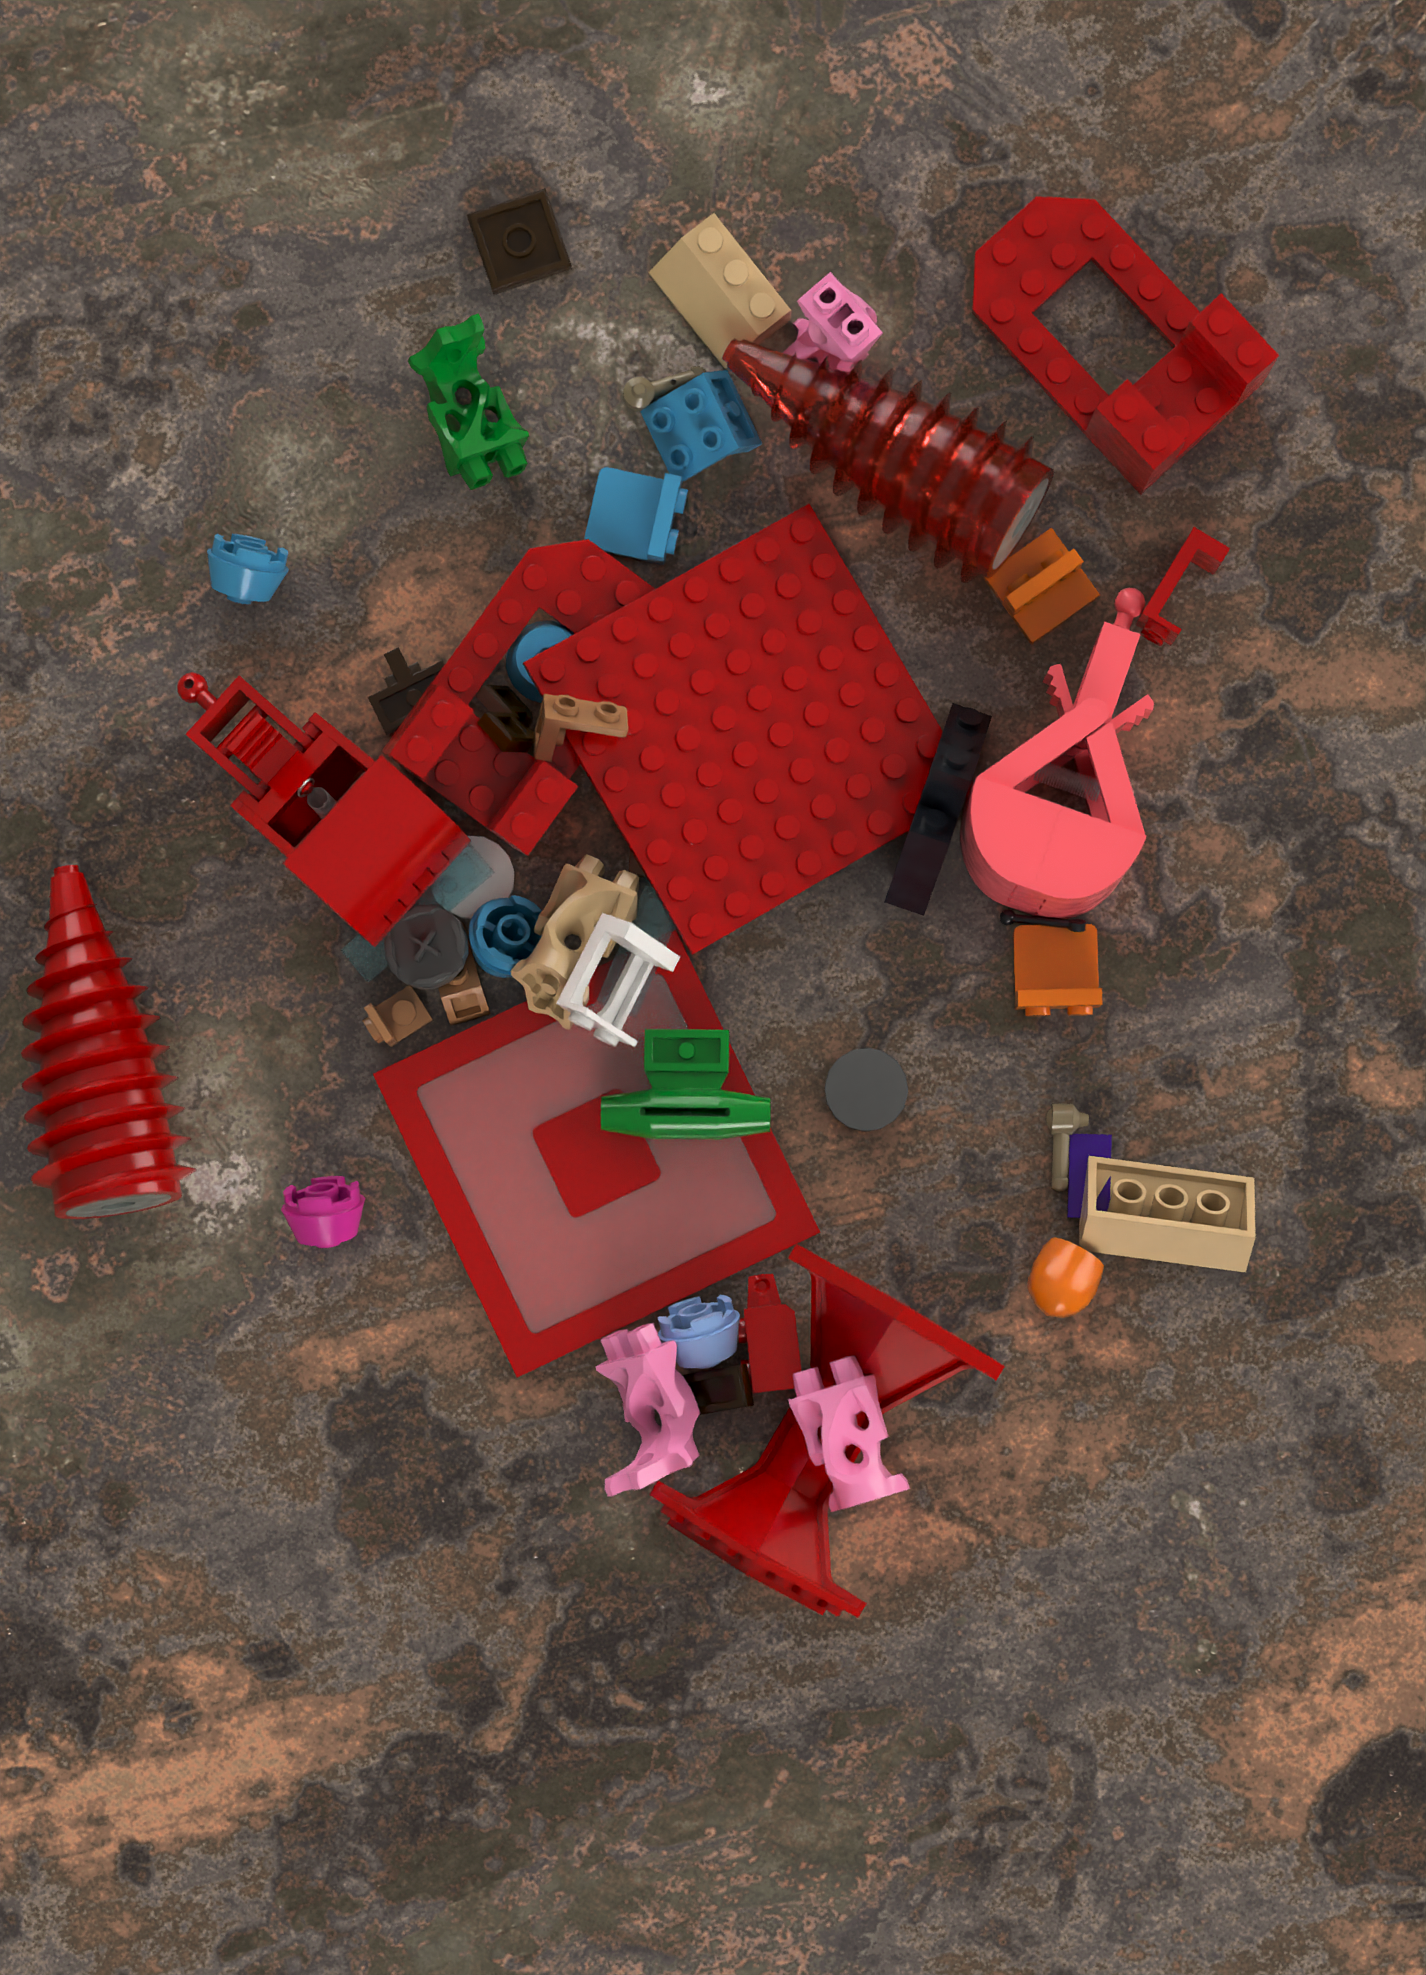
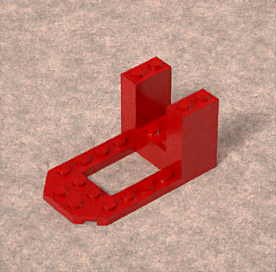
M1036 196L975 252L972 314L1140 495L1259 388L1279 357V354L1222 293L1200 312L1095 199ZM1090 261L1104 273L1173 348L1134 384L1126 379L1110 395L1099 386L1033 315L1038 308Z
M589 539L529 548L381 752L515 850L529 855L577 789L578 785L569 779L581 763L565 737L562 746L555 745L551 762L535 759L534 755L532 757L527 752H503L478 725L477 722L480 718L472 713L474 709L468 706V704L538 608L575 634L655 588Z

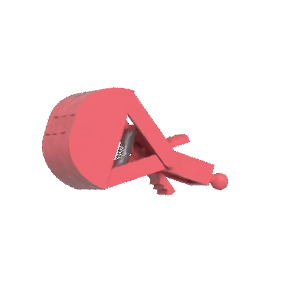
M1129 587L1118 592L1114 603L1118 612L1114 625L1104 622L1096 638L1074 704L1072 703L1062 665L1051 666L1043 682L1049 685L1046 691L1047 694L1052 696L1049 704L1056 707L1059 719L979 776H976L966 799L960 828L961 850L966 868L979 889L989 898L1004 906L1037 917L1064 920L1082 915L1095 908L1112 893L1143 847L1147 835L1144 832L1116 734L1122 730L1130 732L1134 724L1139 725L1143 718L1148 719L1153 711L1154 702L1147 694L1111 720L1141 635L1130 631L1133 618L1142 614L1146 603L1144 595L1136 588ZM1072 759H1074L1077 769L1076 774L1075 771L1072 773L1070 769L1067 771V768L1064 771L1063 766ZM1047 778V785L1050 781L1049 786H1051L1053 781V787L1056 781L1055 788L1057 784L1058 788L1061 784L1060 790L1064 784L1063 791L1066 784L1065 791H1067L1070 784L1069 792L1073 784L1071 793L1074 787L1073 794H1075L1077 787L1076 795L1080 789L1079 796L1081 792V797L1084 794L1090 815L1038 798L1026 792L1040 782L1043 783L1044 779L1045 784Z

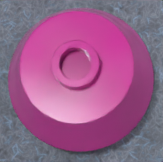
M325 1176L312 1178L310 1186L296 1191V1186L293 1185L284 1189L285 1204L281 1207V1211L298 1243L318 1248H330L357 1235L365 1197L360 1194L358 1181L346 1185L345 1177Z

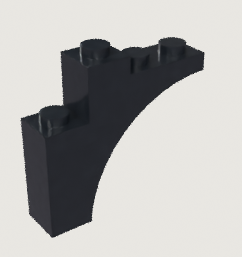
M952 703L892 877L885 903L924 916L970 787L992 716L981 713L973 708Z

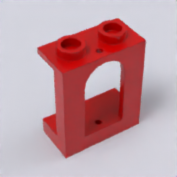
M1193 527L1135 624L1142 628L1141 636L1158 646H1162L1163 642L1171 646L1182 629L1160 617L1159 613L1190 561L1214 575L1230 548Z

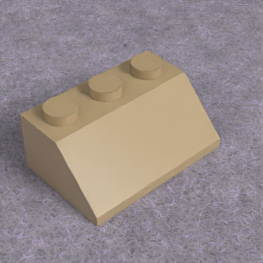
M715 213L684 235L649 271V275L724 370L730 368L791 320V309Z

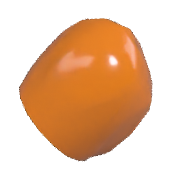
M1054 1237L1043 1245L1033 1263L1027 1289L1034 1304L1046 1316L1064 1318L1076 1315L1095 1296L1102 1278L1104 1265L1098 1258L1082 1247Z

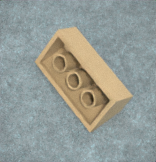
M1088 1156L1081 1217L1079 1220L1080 1247L1088 1252L1246 1273L1256 1238L1255 1186L1253 1177ZM1111 1176L1107 1212L1097 1211L1096 1199Z

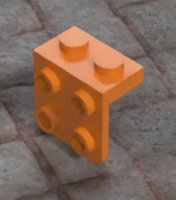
M1086 924L1085 931L1073 932L1068 928L1042 925H1020L1015 928L1013 932L1015 1010L1025 1009V1016L1038 1017L1051 1016L1050 1009L1067 1008V1015L1084 1016L1093 1015V1008H1099L1103 1005L1102 988H1099L1098 936L1094 925Z

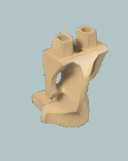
M587 854L583 856L576 866L567 863L563 866L552 895L543 911L539 914L534 928V933L541 936L540 941L529 957L519 961L511 970V976L520 982L525 989L529 1010L553 1017L563 1028L568 1030L574 1024L568 1020L571 1013L558 1005L557 1001L602 913L630 923L637 918L638 875L622 870L618 872L613 882L602 878L604 864L600 859ZM571 934L579 936L581 946L576 950L569 949L564 943L566 936ZM610 940L602 957L608 958L616 944L615 941ZM588 986L583 995V1006H586L589 1001Z

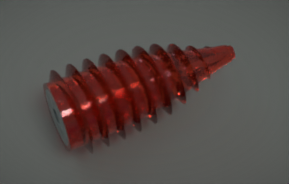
M734 338L723 354L722 360L728 363L727 368L751 388L754 396H759L771 408L772 421L779 422L783 420L790 427V448L796 450L807 444L812 449L810 458V471L812 474H819L832 467L835 470L833 480V493L835 496H841L856 487L860 491L857 503V511L860 516L867 515L880 506L884 510L882 529L885 534L893 533L903 525H906L910 528L908 549L910 552L921 549L929 542L936 545L934 566L940 569L953 560L958 559L962 562V583L971 582L980 574L989 579L998 572L1027 531L1052 482L1054 469L1032 457L1034 436L1016 448L1004 442L1007 421H1004L990 433L977 427L979 406L963 418L950 414L951 392L935 405L922 401L923 379L907 392L892 389L893 368L878 381L862 378V359L849 371L830 367L829 355L821 363L798 358L797 352L793 356L766 348V345L764 347L746 339L739 341Z

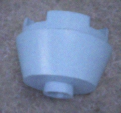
M719 1295L717 1297L718 1302L702 1303L700 1296L689 1298L669 1306L670 1316L667 1318L666 1316H658L660 1325L658 1336L662 1342L671 1340L676 1342V1363L680 1367L711 1368L731 1357L736 1352L740 1314L734 1310L729 1296Z

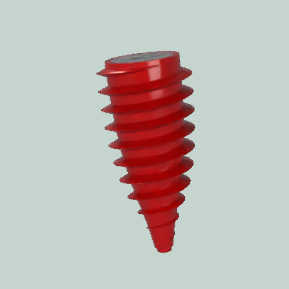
M78 865L57 867L54 869V876L51 877L49 921L44 925L45 931L48 932L46 948L35 957V961L38 964L45 966L43 977L32 982L26 990L28 995L41 1000L42 1003L40 1008L29 1013L22 1020V1025L25 1028L40 1033V1039L29 1044L21 1053L22 1058L26 1061L40 1065V1071L28 1077L22 1083V1088L31 1094L42 1096V1102L28 1110L24 1115V1119L28 1123L45 1128V1133L29 1143L27 1149L33 1155L48 1158V1165L33 1174L31 1181L35 1185L52 1189L55 1216L61 1219L109 1217L163 1206L182 1197L180 1181L197 1170L192 1167L179 1165L176 1162L174 1150L189 1142L191 1138L172 1134L168 1120L185 1110V1107L165 1103L161 1091L176 1081L178 1077L158 1073L154 1063V1059L168 1051L170 1047L150 1043L145 1029L158 1021L160 1016L140 1013L134 999L149 987L129 984L122 968L133 959L117 956L108 938L114 931L105 930L84 873L79 872Z

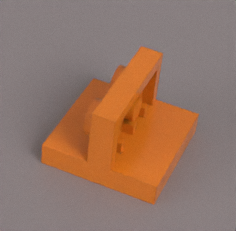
M1052 527L983 577L1031 645L1100 596L1097 589L1081 569L1084 562L1074 548L1068 551Z

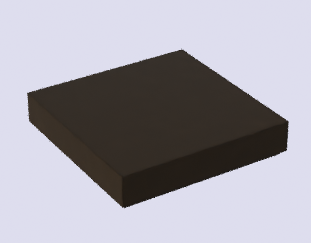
M546 189L467 214L493 295L572 269Z

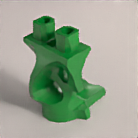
M479 313L470 316L466 321L455 326H445L437 329L427 345L408 359L411 368L417 374L422 375L428 388L431 400L426 406L428 418L438 435L447 472L450 477L461 474L470 490L485 486L491 481L493 474L488 466L490 463L497 461L504 477L508 478L521 474L528 464L523 450L529 437L528 431L522 428L514 419L500 386L490 387L482 379L477 369V356L483 354L485 350V340L482 336L484 326ZM465 388L469 390L471 394L470 404L461 405L457 402L455 393L458 389ZM485 410L492 411L496 415L498 422H489L485 415Z

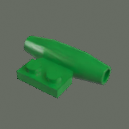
M645 1029L644 1072L652 1089L602 1096L601 1130L649 1139L721 1140L770 1132L771 1098L721 1089L729 1074V1030Z

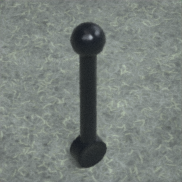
M1010 909L1003 910L1000 913V921L1006 926L1016 922L1068 928L1073 932H1083L1086 928V921L1083 919L1063 920L1015 914Z

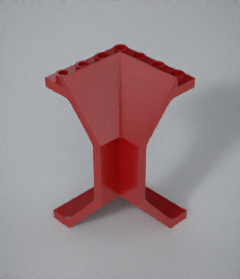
M796 1244L788 1259L805 1268L811 1276L810 1369L818 1367L824 1389L836 1385L830 1363L855 1356L862 1369L863 1376L874 1375L876 1378L878 1401L883 1415L894 1407L965 1369H976L996 1381L1005 1366L907 1305L804 1247ZM789 1407L761 1457L750 1469L696 1497L686 1496L657 1480L650 1492V1496L664 1504L660 1512L670 1518L667 1523L669 1526L743 1574L823 1616L827 1610L839 1617L842 1610L859 1618L867 1603L837 1585L832 1579L828 1509L829 1496L834 1490L833 1483L827 1475L825 1462L818 1466H815L812 1462L805 1437L791 1407ZM860 1411L856 1415L857 1424L862 1429H867L869 1426L868 1416L865 1412ZM821 1425V1426L818 1428L817 1435H818V1438H819L820 1443L822 1444V1437H821L822 1425ZM854 1444L846 1446L845 1455L847 1459L854 1463L861 1449Z

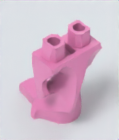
M831 272L797 300L804 315L809 320L799 318L793 323L798 333L797 340L763 372V375L768 380L777 378L787 383L790 396L796 403H799L827 383L849 384L852 381L850 373L852 365L854 364L857 367L869 355L868 351L883 334L876 325L877 315L875 311L863 299L844 287ZM809 359L818 361V367L813 373L808 375L802 373L801 366L805 361Z
M654 1323L642 1325L629 1332L627 1329L619 1330L601 1339L608 1360L597 1365L596 1371L608 1377L618 1387L623 1402L625 1422H630L639 1431L642 1439L635 1460L624 1469L605 1479V1491L608 1497L630 1489H642L670 1473L691 1466L693 1461L699 1457L692 1432L696 1419L700 1414L697 1402L685 1378L675 1369L676 1342L671 1340L661 1343ZM655 1409L660 1414L662 1427L656 1423Z
M855 1356L830 1363L836 1385L824 1389L818 1367L793 1374L797 1397L790 1399L789 1405L803 1432L812 1462L815 1466L822 1465L825 1462L827 1475L830 1477L834 1488L833 1493L829 1496L831 1512L910 1489L908 1480L902 1473L891 1475L882 1464L880 1441L887 1438L888 1433L878 1401L876 1378L874 1375L863 1376L862 1369ZM860 1411L865 1412L868 1416L869 1426L867 1429H862L857 1424L856 1415ZM821 1425H822V1431H821L822 1444L820 1443L819 1438H818V1435H817L818 1428H819ZM854 1444L861 1449L864 1456L861 1463H853L847 1459L845 1455L846 1446Z

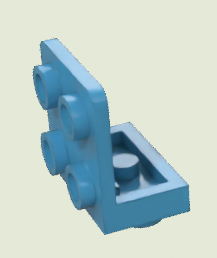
M610 467L602 468L598 475L584 540L589 539L610 554L664 565L666 554L674 555L679 530L672 529L675 514H683L688 489L681 488L682 476L665 473L664 479Z

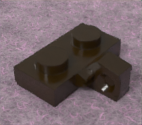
M399 647L384 654L393 674L384 678L388 687L369 696L368 699L386 735L395 732L444 666L443 660L421 670L418 662L410 666L407 665Z

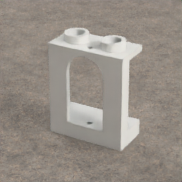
M602 913L557 1004L571 1013L568 1020L590 1031L592 1027L596 1029L593 1036L613 1047H616L618 1041L635 1047L638 1041L621 1031L653 966L655 965L673 972L680 956L634 924ZM612 939L631 952V955L603 1009L596 1014L590 1009L583 1007V995L602 955Z

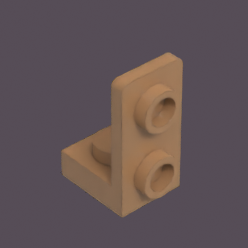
M544 694L534 731L535 759L551 762L555 745H563L566 728L626 737L628 732L627 708L607 701L593 702L576 699L569 695L555 696Z
M469 938V954L463 969L453 981L438 988L450 1026L491 1014L478 975Z
M410 985L376 1007L371 1003L365 1006L364 1009L368 1017L362 1020L375 1042L377 1041L379 1044L385 1041L390 1047L395 1046L434 1021Z

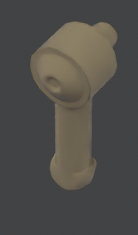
M692 366L690 370L652 382L646 378L634 377L624 386L623 401L629 409L637 412L652 404L653 398L672 392L693 378L705 373L706 370L701 366Z
M1052 1103L1051 1108L1046 1114V1124L1050 1129L1051 1135H1053L1051 1189L1057 1192H1063L1068 1189L1070 1135H1073L1079 1127L1088 1126L1089 1115L1079 1112L1074 1104Z

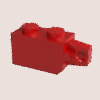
M773 1274L749 1276L747 1309H744V1317L739 1319L738 1330L739 1343L748 1344L749 1359L741 1360V1364H747L753 1393L795 1389L793 1374L802 1371L795 1311L786 1304H781Z

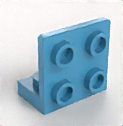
M728 370L702 373L641 410V415L669 474L682 476V482L731 454L749 452L762 445Z

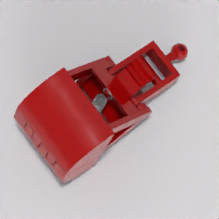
M186 673L178 681L177 690L181 699L188 703H198L206 711L185 735L249 792L248 794L243 790L230 806L287 857L283 864L374 948L471 842L470 838L448 815L381 755L376 761L373 760L316 712L311 715L308 722L302 727L305 731L304 733L240 675L218 699L208 691L206 679L198 673ZM249 700L255 704L217 747L211 744V741ZM269 717L296 741L294 745L265 719ZM233 754L260 780L258 784L229 760ZM364 772V774L361 776V778L350 788V790H349V791L340 799V801L337 803V801L339 800V798L349 789V787H350V786L359 778V776ZM322 819V820L320 821V823L310 832V834H309V835L300 843V845L295 849V847L298 845V843H299V842L308 834V832L319 822V820Z

